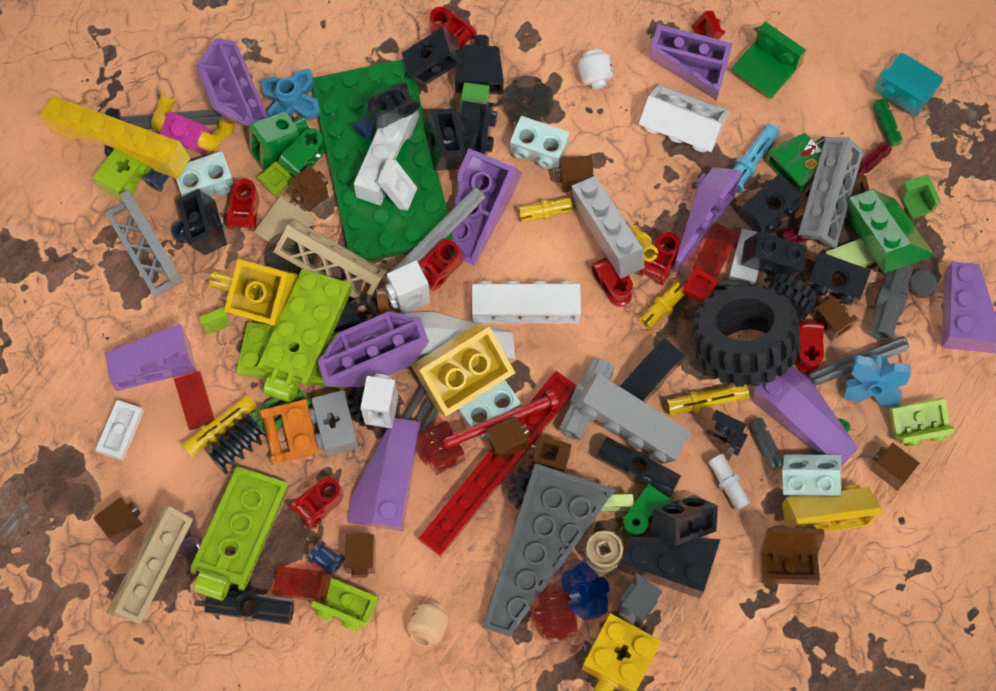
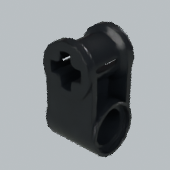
M405 82L397 83L368 100V120L373 127L385 128L402 118L414 114L418 110L420 104L412 98L408 92L409 87ZM376 110H383L384 112H383V113H376L375 111H376Z

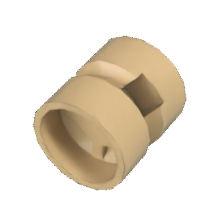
M600 531L593 534L587 542L584 556L589 570L598 575H607L614 572L622 558V541L617 535L609 531Z

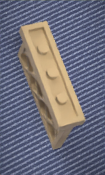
M165 506L163 511H158L106 612L107 614L141 624L193 521L192 518L170 506Z

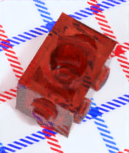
M447 420L436 426H431L428 430L417 435L418 443L421 447L418 453L425 466L431 465L436 476L448 469H454L458 464L465 461V453L460 444L450 448H445L443 445V439L454 434Z
M553 591L552 594L539 595L540 609H535L536 626L542 627L543 640L558 639V641H563L568 637H577L578 627L574 592L563 593L562 591Z

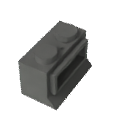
M635 573L632 585L620 600L618 618L640 628L657 604V599L663 591L638 573Z

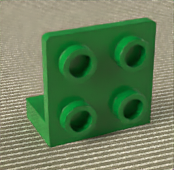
M765 21L758 29L755 42L732 66L731 72L769 99H772L801 66L806 49Z

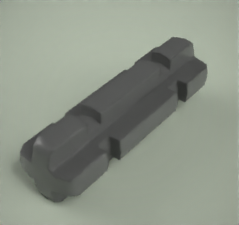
M756 418L749 423V428L752 434L756 435L755 440L763 457H767L766 463L769 469H779L783 466L784 460L781 454H777L778 448L769 430L766 431L767 426L763 418Z

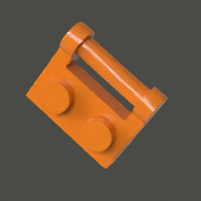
M307 399L258 411L259 419L263 420L271 452L269 457L271 465L320 453ZM279 414L282 416L290 452L282 453L273 416Z

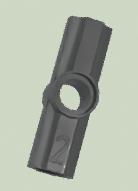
M911 265L886 273L884 284L881 285L874 304L876 310L868 333L874 339L880 341L892 340L898 318L901 316L908 298L906 291L914 268Z

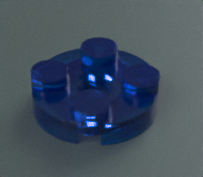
M584 561L564 571L562 575V589L564 594L569 592L572 601L568 602L573 612L586 621L605 615L608 612L607 593L610 591L607 580L604 577H599Z

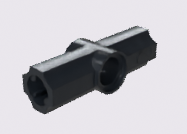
M606 437L596 456V459L625 474L630 481L640 482L646 486L650 484L669 498L681 478L680 474L651 460L646 453L636 452L609 437ZM635 462L642 463L645 466V471L636 472L632 469L631 464Z
M228 591L223 601L206 596L205 613L242 618L249 622L263 621L291 625L295 601L294 599L258 595L251 591ZM247 601H256L257 606L253 612H243V606Z

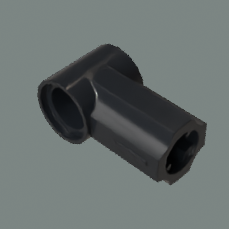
M362 294L356 300L347 302L334 332L375 318L378 310L376 298L369 294ZM363 305L369 306L372 312L362 313L359 307Z

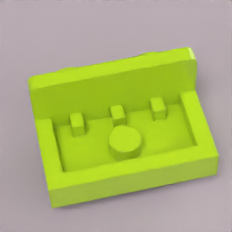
M939 397L889 407L894 440L904 444V446H916L921 444V440L925 439L941 441L947 439V435L956 433L955 427L950 426L946 398Z
M326 576L316 600H312L310 606L316 609V616L328 621L335 617L343 621L342 627L357 632L358 628L367 629L379 598Z

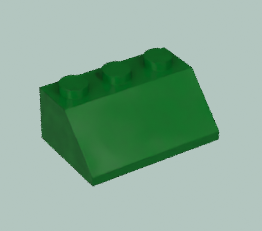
M874 189L849 197L847 219L883 273L933 256L932 250L895 198Z

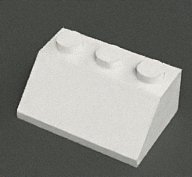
M658 84L648 96L639 125L644 126V129L654 134L660 132L668 135V138L674 142L691 144L697 151L712 152L730 110Z

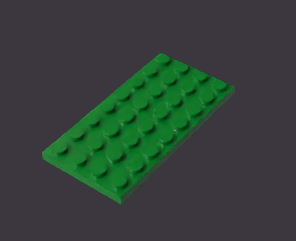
M404 59L314 77V85L312 87L320 108L321 115L319 119L348 250L369 262L410 253L448 215L438 170L434 171L423 127L425 117L417 84L409 78ZM400 82H405L408 85V92L420 104L418 108L419 119L410 139H406L402 144L396 161L417 187L408 210L399 209L387 194L381 206L357 198L354 188V182L378 128L371 134L372 138L366 141L353 130L352 124L358 122L367 113V103L372 96ZM452 232L444 240H454Z

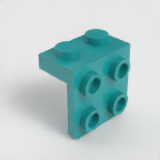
M900 53L889 69L885 68L881 73L874 91L918 117L941 85L943 77L907 54Z

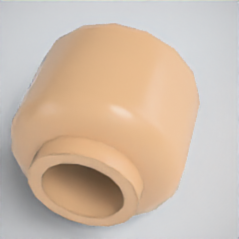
M429 602L428 604L418 605L407 625L411 640L423 647L438 644L448 627L449 618L444 612V608L437 603Z

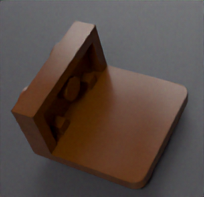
M776 525L768 528L759 552L761 583L818 585L820 582L818 553L825 537L824 530L817 529L814 526L788 528L784 525Z

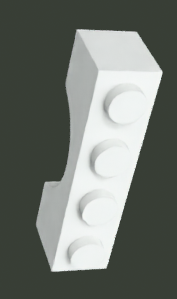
M418 110L414 114L402 118L385 128H378L354 182L357 198L381 206L386 192L377 182L380 171L383 169L387 159L396 160L402 144L406 139H410L419 119Z

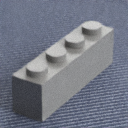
M593 176L572 185L575 208L620 279L644 269V253L641 244L597 177Z
M599 373L589 379L575 404L576 407L581 409L580 413L591 420L597 419L604 424L603 427L607 431L627 438L629 445L637 449L646 450L650 453V457L661 464L673 462L678 458L691 433Z

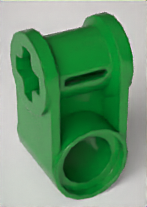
M315 128L303 131L293 144L284 150L278 164L293 176H296L308 166L313 167L326 151L322 133Z

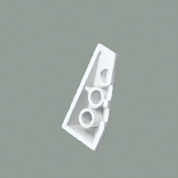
M435 312L405 313L407 316H415L421 319L429 340L428 345L413 363L477 323ZM490 327L507 359L515 360L513 333Z

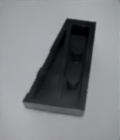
M630 537L619 571L633 576L635 573H638L648 581L700 599L704 593L721 539L696 538L675 546L661 538Z

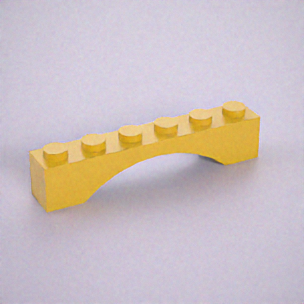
M53 95L39 115L52 133L71 140L87 139L105 144L139 160L153 170L175 179L180 177L191 158L181 142Z

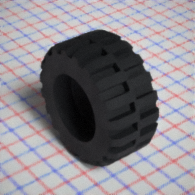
M741 284L740 287H734V285L726 287L725 291L721 292L718 290L712 294L711 299L707 298L694 315L693 336L696 358L708 375L714 379L719 378L720 382L724 384L734 383L736 387H744V385L751 384L752 387L760 386L762 382L770 383L775 380L777 375L779 377L784 375L788 371V367L791 368L796 362V356L800 351L797 310L783 294L780 296V292L773 288L768 290L764 285L756 284V286ZM748 329L766 333L757 339L739 341L727 337L734 332Z

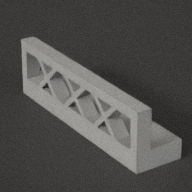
M826 137L798 233L804 239L820 240L830 248L837 247L848 208L849 197L852 194L864 151L849 137ZM851 151H852V152H853V155H852L851 162H850V154H851ZM831 227L830 236H828L829 228Z
M126 190L119 194L123 202L104 213L153 296L156 298L183 283L130 191ZM128 210L130 214L128 224L117 223L114 216ZM131 231L143 235L140 245L128 243ZM143 252L155 255L152 266L140 263ZM155 272L165 274L169 279L168 282L157 288L152 283Z

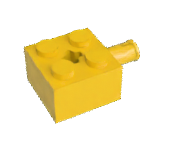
M238 259L233 276L213 271L211 278L218 279L221 282L209 280V286L229 292L224 309L225 312L276 326L297 281L298 274ZM260 289L263 291V296L259 294Z
M610 613L582 667L583 671L599 680L593 691H613L614 689L637 691L662 641ZM626 651L627 658L619 661L616 652Z

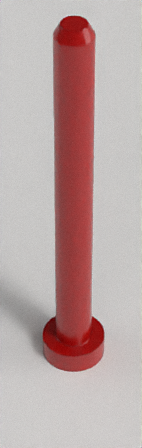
M549 390L544 393L545 397L445 437L442 441L445 448H450L486 433V429L515 416L519 420L548 407L554 410L559 408L558 399L554 391Z

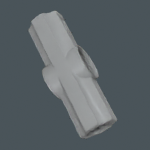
M593 358L582 383H578L570 400V407L559 428V431L566 437L573 440H581L590 419L580 413L581 409L576 407L575 404L591 377L599 373L610 380L615 367L601 358Z

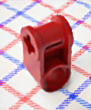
M438 6L430 12V32L432 33L441 27L445 28L457 37L461 51L462 47L477 35L476 30L471 24L459 18L446 7ZM437 21H444V22H446V23H444V24H437L436 22H437Z
M239 179L232 187L231 201L227 212L228 229H233L234 227L249 228L250 231H255L260 198L254 182L250 179ZM245 191L252 192L248 197H240Z
M669 231L661 233L654 243V246L658 249V253H655L657 258L650 262L644 260L645 268L639 271L640 276H649L659 281V285L662 286L671 272L680 246L679 237ZM670 244L674 249L666 251L661 248V245Z
M444 240L440 242L428 256L418 263L427 282L430 284L429 288L432 291L440 288L447 281L448 277L462 265L465 255L462 248L454 241ZM449 249H455L454 257L445 260L446 252Z
M607 257L592 263L593 275L599 285H601L611 304L616 307L628 305L632 299L633 282L629 275L620 279Z
M799 321L800 351L796 356L795 365L803 374L808 375L810 371L819 368L824 358V325L822 321Z
M324 477L306 493L300 495L291 504L290 510L299 514L306 522L305 527L307 529H312L343 501V489L336 479ZM335 487L336 493L331 498L323 497V492L326 488ZM307 507L312 514H309L305 508Z

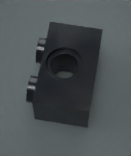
M443 27L435 30L429 36L402 52L409 78L423 87L464 62L457 37Z
M456 109L430 110L423 127L434 171L459 169L467 152Z
M779 173L742 206L739 217L755 232H769L772 234L782 224L781 220L785 216L790 218L799 210L802 194ZM767 205H774L778 210H771Z
M198 189L177 200L189 246L203 255H207L227 245L217 204L212 197Z
M758 231L744 241L741 266L774 276L779 273L781 275L787 274L788 277L795 276L804 270L807 246Z
M819 252L807 284L811 287V290L815 291V294L826 296L828 293L836 296V300L843 304H857L862 297L871 270ZM834 274L842 276L844 285L840 287L833 285L831 276Z

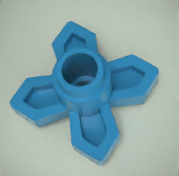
M310 69L296 71L292 78L278 79L277 77H270L261 80L264 97L275 102L267 110L268 117L286 112L291 118L295 112L308 121L319 118L321 115L318 100L307 95L314 85Z
M882 355L870 357L855 356L852 365V375L855 378L847 380L844 388V399L861 402L874 396L883 407L899 406L902 390L898 387L908 383L911 375V366L896 362L890 364L888 359Z

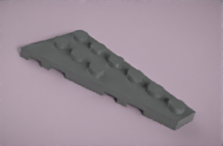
M534 463L482 628L511 636L530 610L534 601L543 592L555 572L558 571L589 525L600 513L607 500L616 491L615 489Z

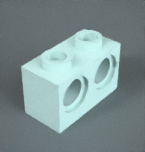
M521 116L510 140V154H513L520 160L536 162L543 168L555 169V167H560V157L565 155L569 145L570 132ZM530 139L532 142L523 143L521 140ZM547 147H554L557 150L549 152L545 149Z
M223 151L188 162L180 177L176 179L182 197L198 189L210 197L216 195L223 196L228 194L234 185ZM216 174H223L218 179L212 178ZM192 182H198L194 187H187Z
M503 380L459 408L457 412L465 426L470 428L479 424L472 420L474 415L483 414L487 417L485 420L487 421L521 407V402L508 383ZM500 399H504L510 404L506 408H499L495 403ZM486 433L477 436L474 439L477 440L480 437H483V439L487 438Z
M784 455L782 469L783 495L841 496V455Z

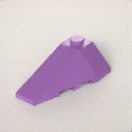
M470 148L458 172L457 182L459 184L455 206L474 188L480 189L484 193L485 199L452 231V236L454 237L452 241L464 251V261L475 266L511 200L522 172L513 166ZM455 249L450 251V255L453 257L456 252Z
M713 167L708 175L703 173L695 185L698 188L673 269L676 273L680 271L736 196L743 174L741 171Z
M788 367V371L781 377L777 375L774 381L770 383L762 382L760 386L754 388L753 403L821 455H841V465L843 466L857 450L858 447L812 381L795 367Z
M394 418L393 428L386 430L352 494L348 523L403 531L421 425L420 421Z

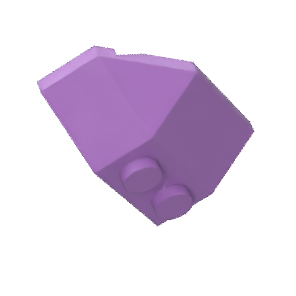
M215 38L196 65L213 109L225 120L246 126L268 118L236 41Z
M386 312L338 333L328 346L324 356L319 358L318 364L326 386L362 387L366 383L367 376L374 377L376 374L388 376L411 366L428 345L429 340L419 317Z

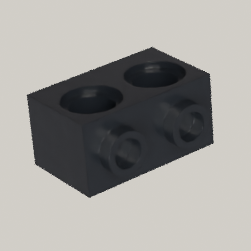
M691 495L654 507L652 534L676 546L717 532L718 505L699 496Z

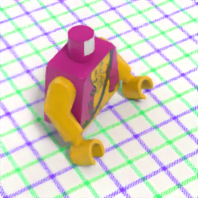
M165 92L161 93L157 109L151 120L152 128L159 131L160 135L181 142L184 148L206 156L208 151L215 150L226 136L233 134L235 122H225V119L220 117L218 128L212 131L198 122L171 112L176 97L168 99L165 97Z

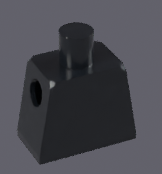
M476 35L474 37V45H464L462 47L461 53L464 62L457 67L455 93H462L465 82L490 86V94L504 95V78L500 50L498 46H489L490 38L487 35Z

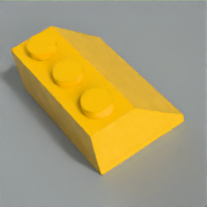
M860 485L844 487L841 491V496L788 495L789 497L782 503L785 524L788 528L814 526L817 529H823L824 532L869 527L882 514L881 506L870 487L860 488Z

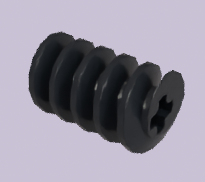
M247 414L242 415L244 425L238 421L233 423L235 432L229 428L225 429L227 439L220 435L216 437L219 446L211 442L207 444L210 453H207L208 456L224 474L228 473L227 463L233 467L237 466L234 459L235 456L244 460L243 450L246 449L251 453L254 452L251 443L255 442L261 446L260 435L262 434L267 437L258 424Z

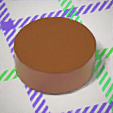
M386 287L376 288L379 315L390 312Z

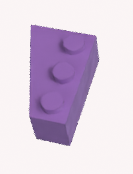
M658 24L651 46L650 59L717 101L733 43Z
M952 261L944 273L942 348L996 354V313L979 264Z

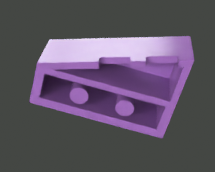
M181 324L127 345L116 347L105 353L110 381L116 391L197 372L191 343Z

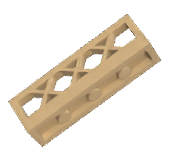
M295 219L286 226L274 250V253L302 269L331 278L334 277L330 268L335 266L343 268L347 278L341 281L351 283L353 289L350 296L355 299L362 295V293L356 291L353 281L362 279L371 284L367 294L373 295L386 274V271ZM288 237L298 243L300 252L291 254L283 249ZM317 253L320 255L323 265L318 267L311 265L307 254Z

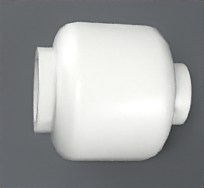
M601 49L585 52L582 54L583 58L578 62L583 84L592 85V89L606 87L607 82L614 76L610 56L603 53Z

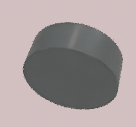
M926 270L915 272L909 281L910 292L918 298L930 297L937 288L936 277Z

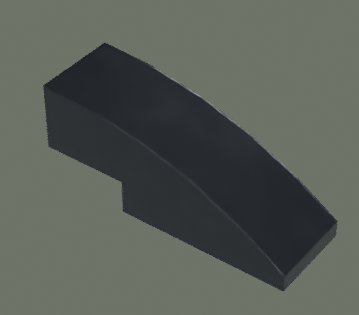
M664 338L634 369L620 387L646 403L664 384V381L683 363L685 355Z

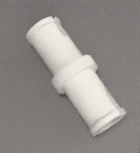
M724 454L708 461L720 482V489L725 490L735 511L750 504L751 501L739 483L741 479L738 474L735 475Z

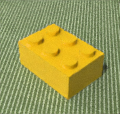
M481 322L411 364L436 410L445 417L515 374L490 326Z

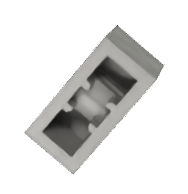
M344 390L312 398L314 407L309 408L312 423H318L320 433L315 434L319 450L324 449L327 457L359 449ZM335 420L336 427L331 429L330 421Z

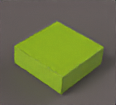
M277 161L257 177L258 182L275 198L290 186L289 180L293 178Z
M224 307L199 317L206 334L209 335L231 326Z

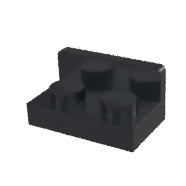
M463 98L459 125L466 152L469 148L486 156L488 152H492L494 137L490 136L491 127L496 126L498 114L497 111H493L494 103Z
M718 410L715 411L706 431L715 442L730 444L725 459L728 461L732 454L739 455L748 434L743 432L747 424Z

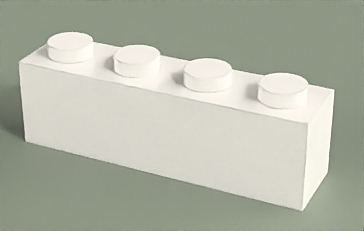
M482 281L478 284H472L473 322L484 324H580V284H574L571 281H562L558 284H547L544 281H535L532 284H521L517 281L494 284L490 281Z

